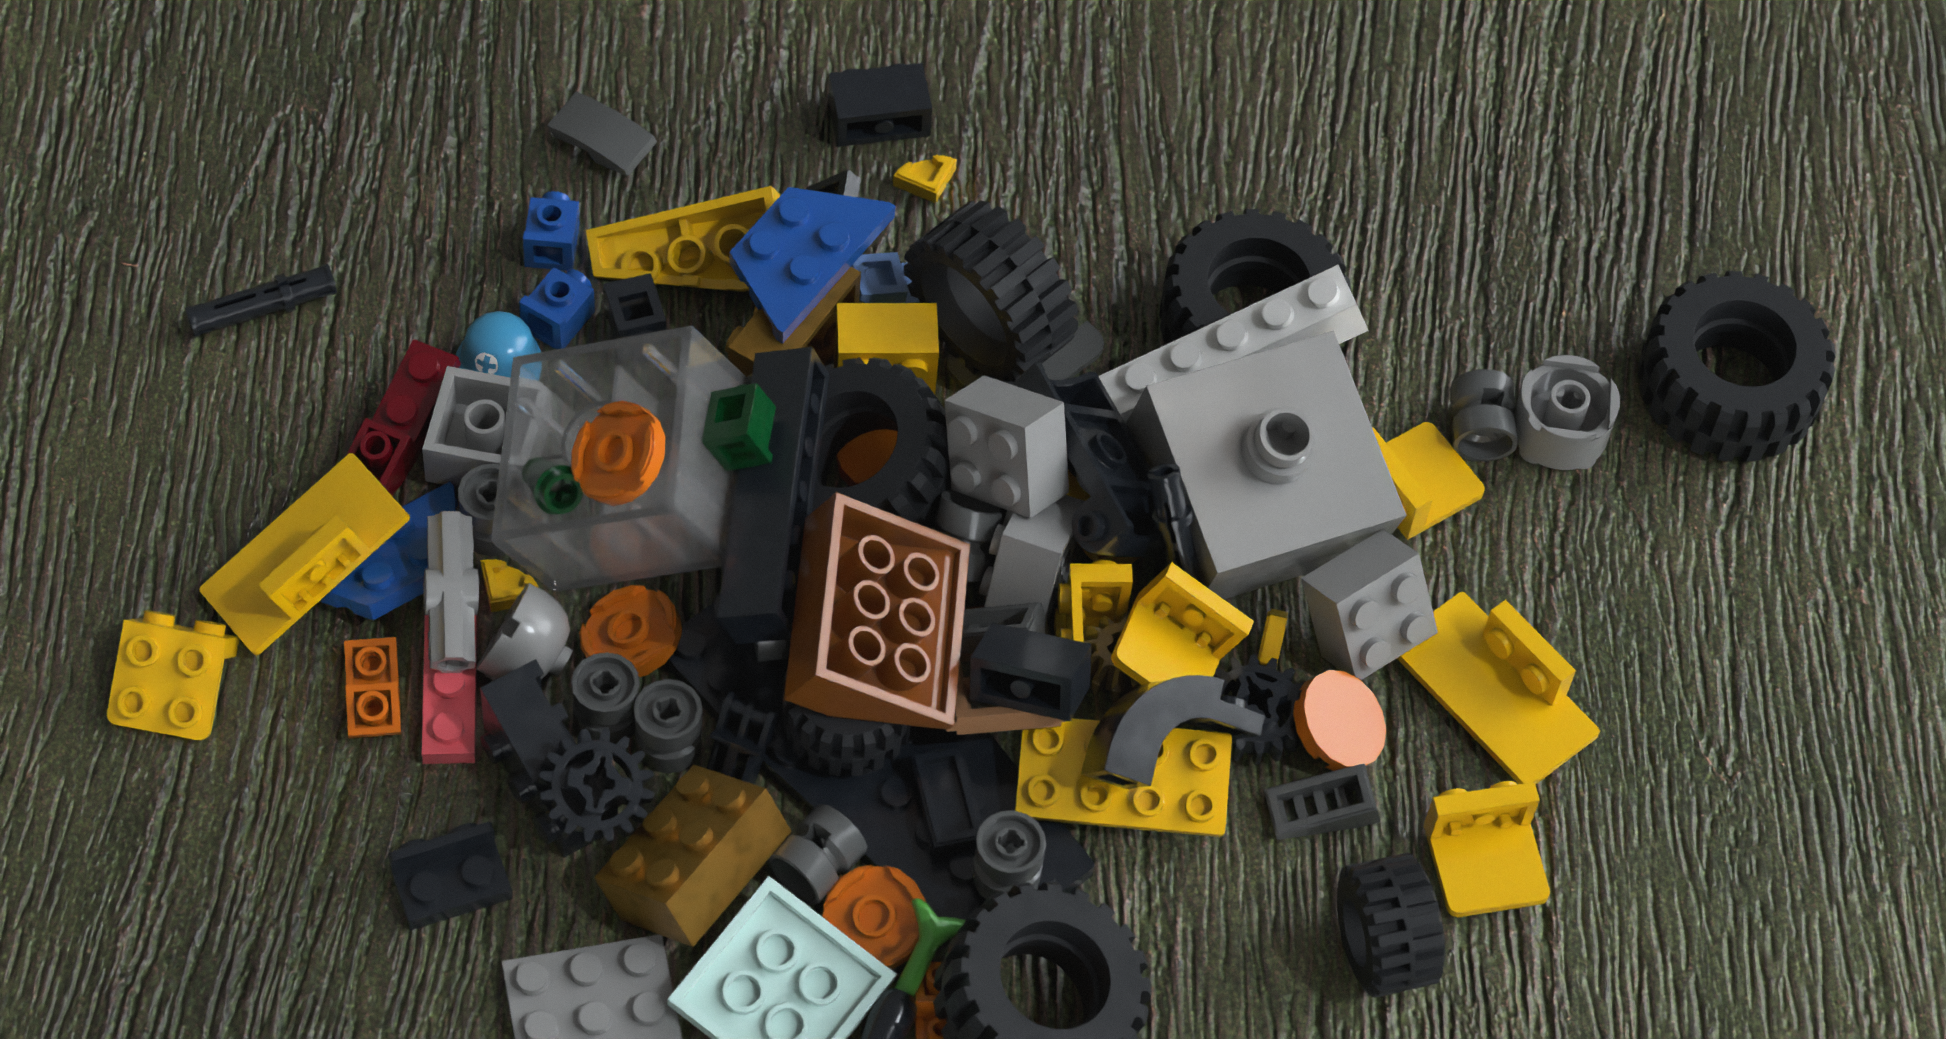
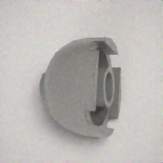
M528 583L503 618V624L497 634H494L476 666L478 671L485 674L484 676L492 681L535 659L544 672L541 680L548 672L557 677L573 652L572 649L565 646L570 632L568 615L562 605L548 592Z

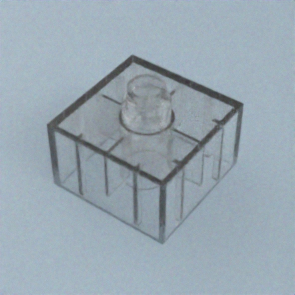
M692 325L513 357L491 542L554 592L721 567V554L723 549L727 548L730 532L727 511L729 505L734 504L736 490L734 470L725 471L701 441L711 391L746 385L747 377ZM622 400L635 403L648 409L660 420L665 434V457L658 476L647 491L632 502L611 506L599 503L583 493L581 502L574 510L565 514L551 515L538 507L529 486L523 481V466L528 460L535 457H541L549 462L571 467L572 448L579 430L586 421L592 423L595 417L600 415L596 411L606 404Z

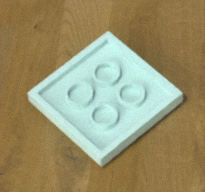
M768 876L667 1000V1005L711 1039H848L872 1009L879 996L895 980L896 973Z

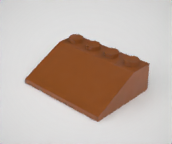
M837 492L809 514L804 522L784 700L830 717L947 730L953 727L970 544Z

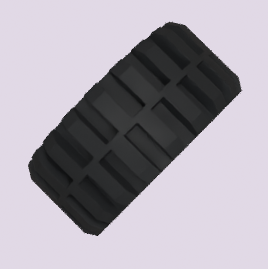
M1244 209L1242 215H1234L1233 211L1216 215L1214 223H1211L1209 219L1204 220L1193 227L1192 235L1187 234L1183 236L1175 247L1174 255L1169 258L1159 316L1161 317L1160 330L1163 340L1166 343H1171L1231 315L1213 297V295L1223 289L1237 285H1255L1278 293L1339 265L1351 290L1350 279L1345 275L1346 266L1337 252L1331 254L1333 245L1321 233L1318 236L1313 235L1310 225L1299 219L1296 223L1286 220L1287 215L1284 213L1273 211L1272 215L1259 214V209Z
M1726 271L1724 277H1718L1715 272L1699 276L1696 284L1693 281L1683 283L1675 289L1674 295L1667 296L1659 306L1638 363L1637 376L1641 380L1639 390L1642 400L1646 404L1651 403L1648 412L1658 425L1665 423L1668 427L1666 433L1678 443L1684 440L1691 444V451L1703 455L1705 451L1717 454V460L1732 461L1734 456L1742 457L1743 462L1761 460L1764 452L1767 453L1768 457H1774L1785 452L1788 445L1797 444L1806 436L1809 427L1813 426L1833 381L1835 373L1833 362L1836 358L1835 346L1831 339H1828L1830 331L1825 321L1821 317L1815 319L1814 313L1816 309L1805 298L1799 300L1793 296L1794 289L1784 283H1781L1780 286L1768 282L1769 277L1757 273L1751 278L1744 277L1742 271ZM1716 346L1743 350L1759 359L1770 370L1775 382L1755 387L1727 382L1716 376L1703 364L1697 351Z
M859 357L843 360V366L835 368L832 364L825 366L830 374L812 512L837 492L932 529L936 524L934 518L943 491L951 490L945 408L922 378H917L911 369L901 364H893L892 366L887 359L869 358L868 364H864ZM888 429L898 431L892 455L874 476L862 483L849 487L834 488L826 486L830 465L838 452L848 442L861 434L874 430Z
M1029 882L1013 885L1008 893L998 891L988 897L980 908H975L949 942L941 956L943 962L936 970L933 985L937 991H940L933 1001L935 1016L938 1019L946 1018L947 1022L940 1032L944 1039H1138L1137 1034L1145 1026L1149 1014L1145 1004L1151 998V981L1148 977H1141V974L1148 967L1144 952L1141 949L1134 950L1131 943L1136 936L1129 926L1124 924L1120 927L1111 918L1115 911L1104 902L1099 907L1089 902V893L1075 887L1070 894L1061 892L1062 885L1052 882H1043L1037 891H1034L1033 884ZM1027 954L1042 957L1059 966L1068 974L1079 991L1083 1005L1082 1025L1071 1029H1053L1036 1024L1023 1016L1013 1006L1004 991L1000 977L1001 959L1012 955Z

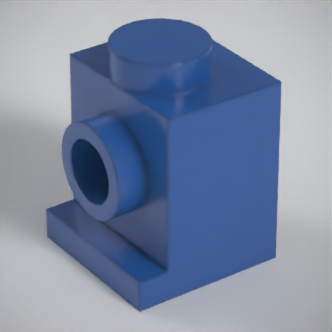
M557 191L547 192L543 194L542 198L530 197L526 229L523 234L524 267L552 269L555 267L558 270L564 271L573 269L580 226L579 201H571L566 194Z
M553 267L529 297L524 295L519 301L520 318L530 328L535 338L562 352L595 312L592 284L583 273L575 269H570L565 274Z

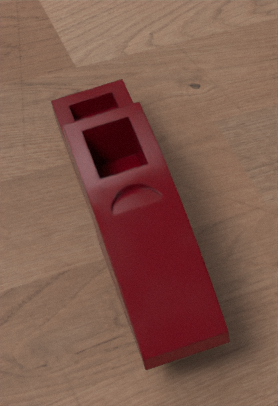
M416 339L412 340L372 420L364 419L346 456L349 453L355 454L392 496H394L422 452L447 366L459 368L461 365L458 356Z

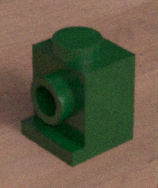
M757 383L711 391L701 442L725 471L769 464L772 462L773 457L768 447L776 406Z

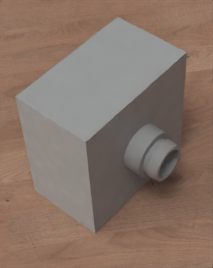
M1334 331L1147 385L1126 422L1128 429L1151 468L1162 464H1175L1180 467V478L1185 502L1192 507L1194 521L1190 526L1198 557L1202 584L1222 599L1308 574L1381 529L1392 534L1407 516Z

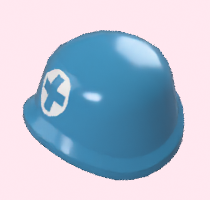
M495 311L485 313L476 318L467 329L465 338L456 353L461 362L459 368L535 382L542 369L541 350L530 328L520 317L509 312Z

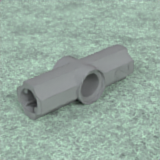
M441 511L439 514L427 517L428 569L424 570L423 603L424 615H429L428 660H430V669H436L442 673H461L464 670L475 668L476 663L475 615L478 614L479 578L478 570L473 569L474 540L472 516H466L460 511Z

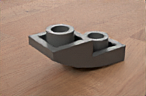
M577 91L547 125L555 138L588 151L596 164L626 176L630 175L657 143L652 134L629 118Z

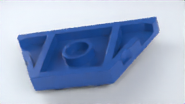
M788 187L729 252V264L739 280L748 286L749 296L757 309L764 311L772 324V333L777 341L783 344L894 219L895 205L885 201Z
M449 481L404 505L402 508L410 515L409 521L320 601L336 608H349L353 611V614L375 620L423 594L424 570L428 569L427 517L439 514L441 511H457L458 498L454 485Z

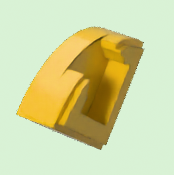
M934 155L933 159L922 160L913 164L908 162L901 166L894 174L893 186L936 203L956 170L957 159Z
M496 559L480 560L491 612L510 609L528 583L538 588L532 576L508 566L505 561Z
M1272 608L1267 612L1258 654L1259 664L1266 666L1271 658L1277 659L1278 664L1288 612Z

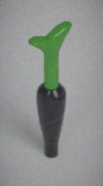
M918 898L912 900L913 910L918 923V942L895 988L884 991L873 1005L861 1039H905L917 1016V1005L914 996L936 951L947 940L955 936L965 922L964 919L937 917L928 903Z

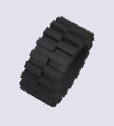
M980 200L975 204L974 201H970L909 246L910 249L905 252L904 259L908 262L903 266L904 275L912 280L907 285L912 297L918 298L920 303H937L938 340L942 337L949 345L947 351L955 358L961 356L965 360V367L973 374L981 371L982 376L985 375L1002 382H1015L1035 362L1043 364L1072 341L1075 337L1073 333L1078 330L1079 321L1073 318L1078 313L1076 302L1067 298V295L1072 292L1068 281L1060 279L1056 273L1061 268L1054 257L1047 259L1041 251L1045 245L1039 238L1035 236L1031 239L1025 233L1026 225L1018 218L1012 222L1009 221L1007 211L997 206L992 210L989 202Z

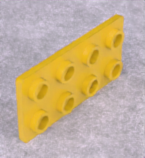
M349 453L202 584L199 591L254 655H260L409 521L410 515L355 454Z
M1459 592L1433 611L1438 633L1397 658L1518 784L1535 782L1536 785L1596 740L1600 733V729L1567 696L1576 670L1506 599L1493 608L1488 616L1465 592Z
M1072 718L1070 722H1061L1059 727L1022 730L1015 811L1025 813L1034 820L1222 837L1226 830L1232 747L1231 734L1181 728L1172 729L1160 747L1151 786L1124 789L1081 774L1089 741L1100 721Z

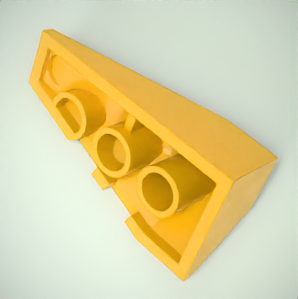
M772 186L587 229L585 231L593 276L599 279L622 280L651 273L654 284L739 292L749 291L748 286L739 280L729 264V252L781 195Z

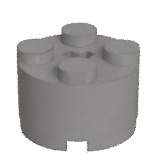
M1558 355L1544 360L1543 365L1535 368L1533 371L1531 369L1526 374L1514 410L1517 421V445L1519 446V454L1524 460L1558 470H1583L1592 467L1596 463L1597 458L1605 450L1620 408V395L1614 381L1611 379L1609 382L1598 372L1600 367L1594 362L1579 356Z

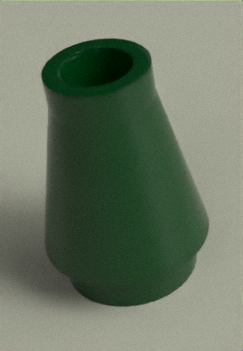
M541 457L532 458L523 466V481L529 486L538 507L545 513L551 515L565 514L574 510L581 502L583 496L581 490L583 489L580 483L574 480L570 466L549 462Z

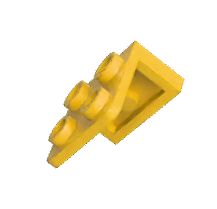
M1430 422L1421 423L1388 442H1385L1375 428L1372 427L1407 515L1397 527L1407 540L1482 498L1485 490L1483 483L1434 424Z
M1098 560L1091 564L1070 563L1067 583H1058V608L1054 609V636L1084 642L1083 631L1087 629L1088 625L1099 627V621L1104 614L1114 623H1119L1120 617L1125 612L1127 614L1133 584L1132 564H1117L1111 560Z
M1171 562L1138 593L1113 650L1111 660L1118 669L1142 686L1156 681L1187 675L1214 676L1219 661L1249 635L1254 621Z
M144 610L143 619L124 620L107 709L109 722L114 725L194 740L208 738L212 731L224 659L237 656L240 638L225 634V624L195 620L194 628L174 624L175 615Z
M1502 781L1490 786L1488 789L1469 792L1465 789L1455 788L1444 791L1432 798L1423 826L1446 909L1451 916L1464 917L1544 904L1548 900L1550 888L1531 827L1532 819L1540 801L1535 782L1517 784L1514 781Z

